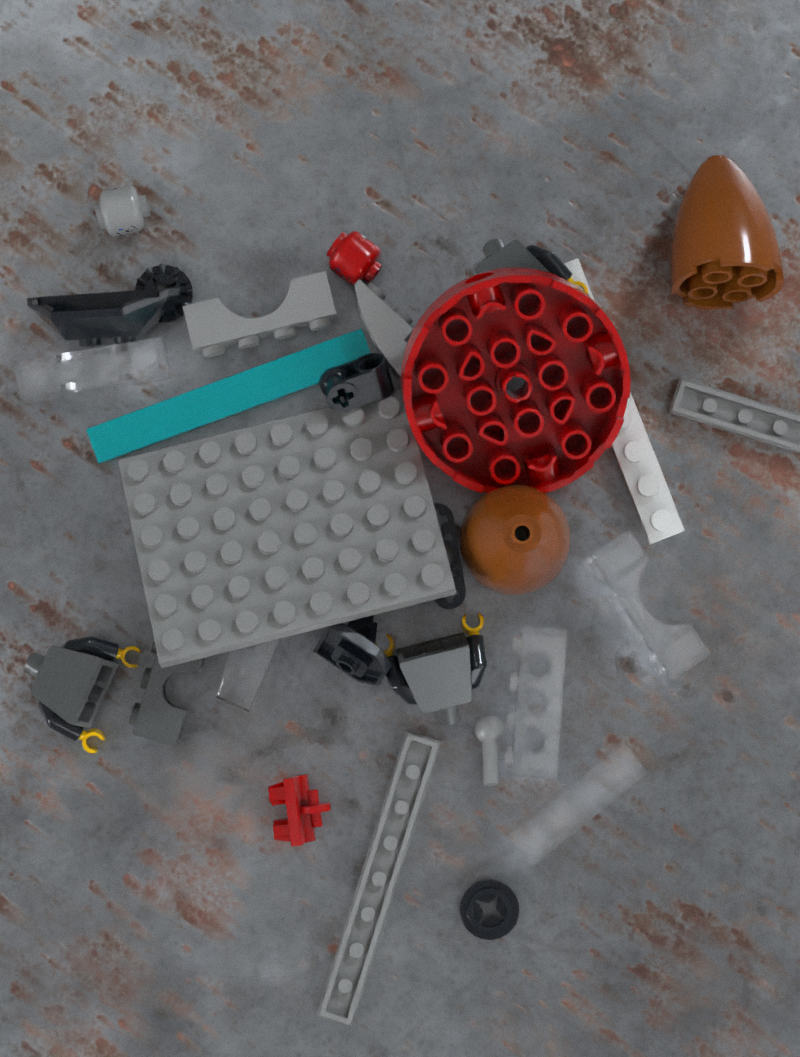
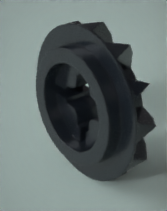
M162 263L158 266L147 268L137 278L135 290L156 289L155 281H158L165 288L170 285L174 286L172 288L180 287V296L158 322H172L184 315L182 306L190 305L193 298V289L189 278L178 267Z
M493 879L475 882L464 892L460 903L461 920L466 929L474 936L485 940L499 939L507 935L517 923L519 917L517 897L502 882ZM496 896H499L496 909L503 918L489 915L487 919L484 918L482 923H480L483 909L476 900L489 903Z

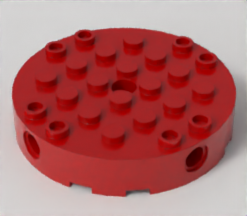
M516 267L489 270L466 278L450 287L421 316L411 333L403 357L401 371L403 403L416 441L429 460L453 478V481L479 493H489L495 489L512 484L526 485L543 493H548L577 480L594 466L593 463L615 441L623 425L627 401L630 398L631 378L629 362L621 337L613 323L599 305L578 286L562 277L537 269ZM512 377L525 379L523 386L518 390H506L507 383Z

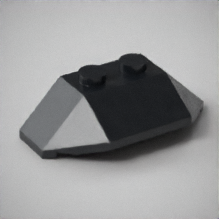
M180 287L27 298V305L65 340H79L80 347L102 345L101 338L114 337V344L137 343L136 336L148 334L180 296Z

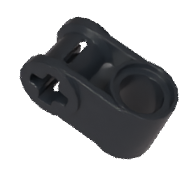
M381 353L365 354L356 360L331 367L324 371L319 380L320 389L326 395L327 404L332 410L340 413L348 412L371 402L384 400L394 392L386 358ZM334 376L337 377L338 382H335L333 378ZM340 397L344 398L345 403L341 402Z

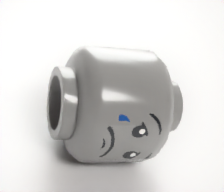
M132 185L104 190L100 194L99 201L94 202L99 227L101 230H107L111 236L139 232L145 226L144 217L151 216L146 194L139 196L137 189Z

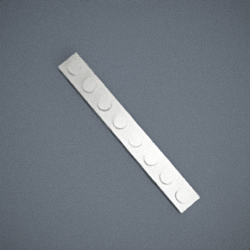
M579 259L564 263L573 273L571 278L574 281L583 282L588 288V295L594 300ZM630 392V398H628L623 417L624 422L618 436L611 445V449L650 545L681 533L685 529Z

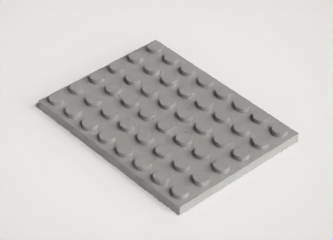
M402 389L394 391L392 395L384 400L371 402L348 412H335L328 407L118 460L158 661L161 668L457 594L418 443L410 428L404 407Z

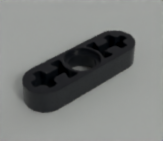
M434 503L435 510H439L440 515L447 516L448 522L442 524L443 536L451 533L452 541L443 540L445 546L453 551L454 560L450 568L451 571L457 569L458 577L453 576L455 587L460 590V595L454 596V603H447L446 598H439L434 601L443 609H454L460 606L466 597L452 511L446 505Z

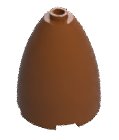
M724 155L711 156L699 166L681 201L673 232L670 258L671 294H677L682 297L683 305L697 309H734L733 302H742L755 297L756 301L763 302L777 294L784 284L780 249L767 208L748 176L733 160L728 159Z
M519 484L503 486L478 498L469 508L463 519L459 538L461 555L470 573L488 589L507 595L531 593L550 583L560 572L567 560L571 540L567 518L556 501L546 493ZM518 527L522 528L527 540L520 541L515 537V530Z

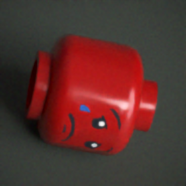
M352 231L348 235L342 232L326 254L330 257L328 264L330 270L352 286L359 279L362 282L364 280L368 283L372 282L382 268V265L378 263L381 249L357 231Z

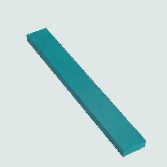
M361 328L86 429L98 464L101 465L319 385L320 377L325 370L356 360L371 352Z

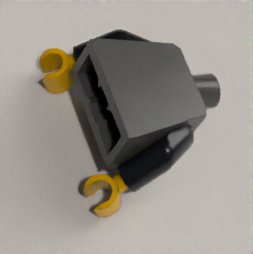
M498 238L491 239L483 246V253L486 259L475 267L476 274L500 268L522 267L537 269L562 277L582 288L588 294L587 286L583 282L574 281L571 278L573 273L553 251L536 245L525 247L519 240H513L505 246L502 240Z
M480 613L477 614L478 627H469L466 624V614H464L461 620V628L464 632L396 649L397 655H393L396 648L394 639L386 634L390 645L383 652L392 664L386 674L390 688L408 704H417L421 713L436 711L440 725H452L461 719L458 705L469 703L472 700V690L480 685L486 669L487 657L484 637L479 634L484 624V618Z
M88 636L68 640L63 648L52 645L48 649L46 656L37 652L32 653L26 660L25 671L36 677L30 690L31 694L39 700L38 708L47 725L73 741L81 740L84 750L88 753L98 752L96 747L88 743L87 738L97 736L105 741V735L100 729L90 728L119 666L118 663L113 661L116 658L120 659L122 664L128 668L138 667V665L127 663L125 661V654L129 650L142 653V651L136 646L122 649L119 648L118 643Z

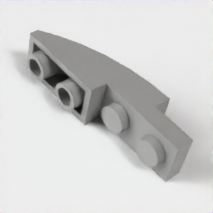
M359 279L354 284V292L364 327L377 352L383 354L389 369L401 381L403 357L407 340L413 331V328L410 326L413 321L399 307H396L394 310L391 309L383 301L386 297L385 294L371 282L365 285Z

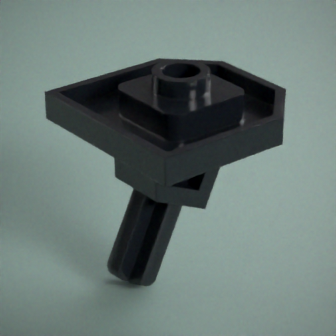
M374 615L349 621L347 625L340 623L326 627L313 652L356 681L379 686L392 666L382 649L375 645L378 623L373 622Z

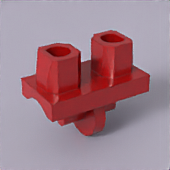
M308 774L283 779V782L269 786V800L272 806L286 804L288 817L274 820V839L291 841V846H301L304 843L315 841L314 828L323 826L321 812L330 811L331 803H320L318 789L309 790Z

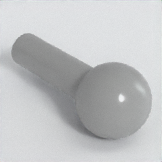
M485 715L477 721L475 734L483 746V785L495 786L498 785L497 742L503 737L504 726L498 717Z

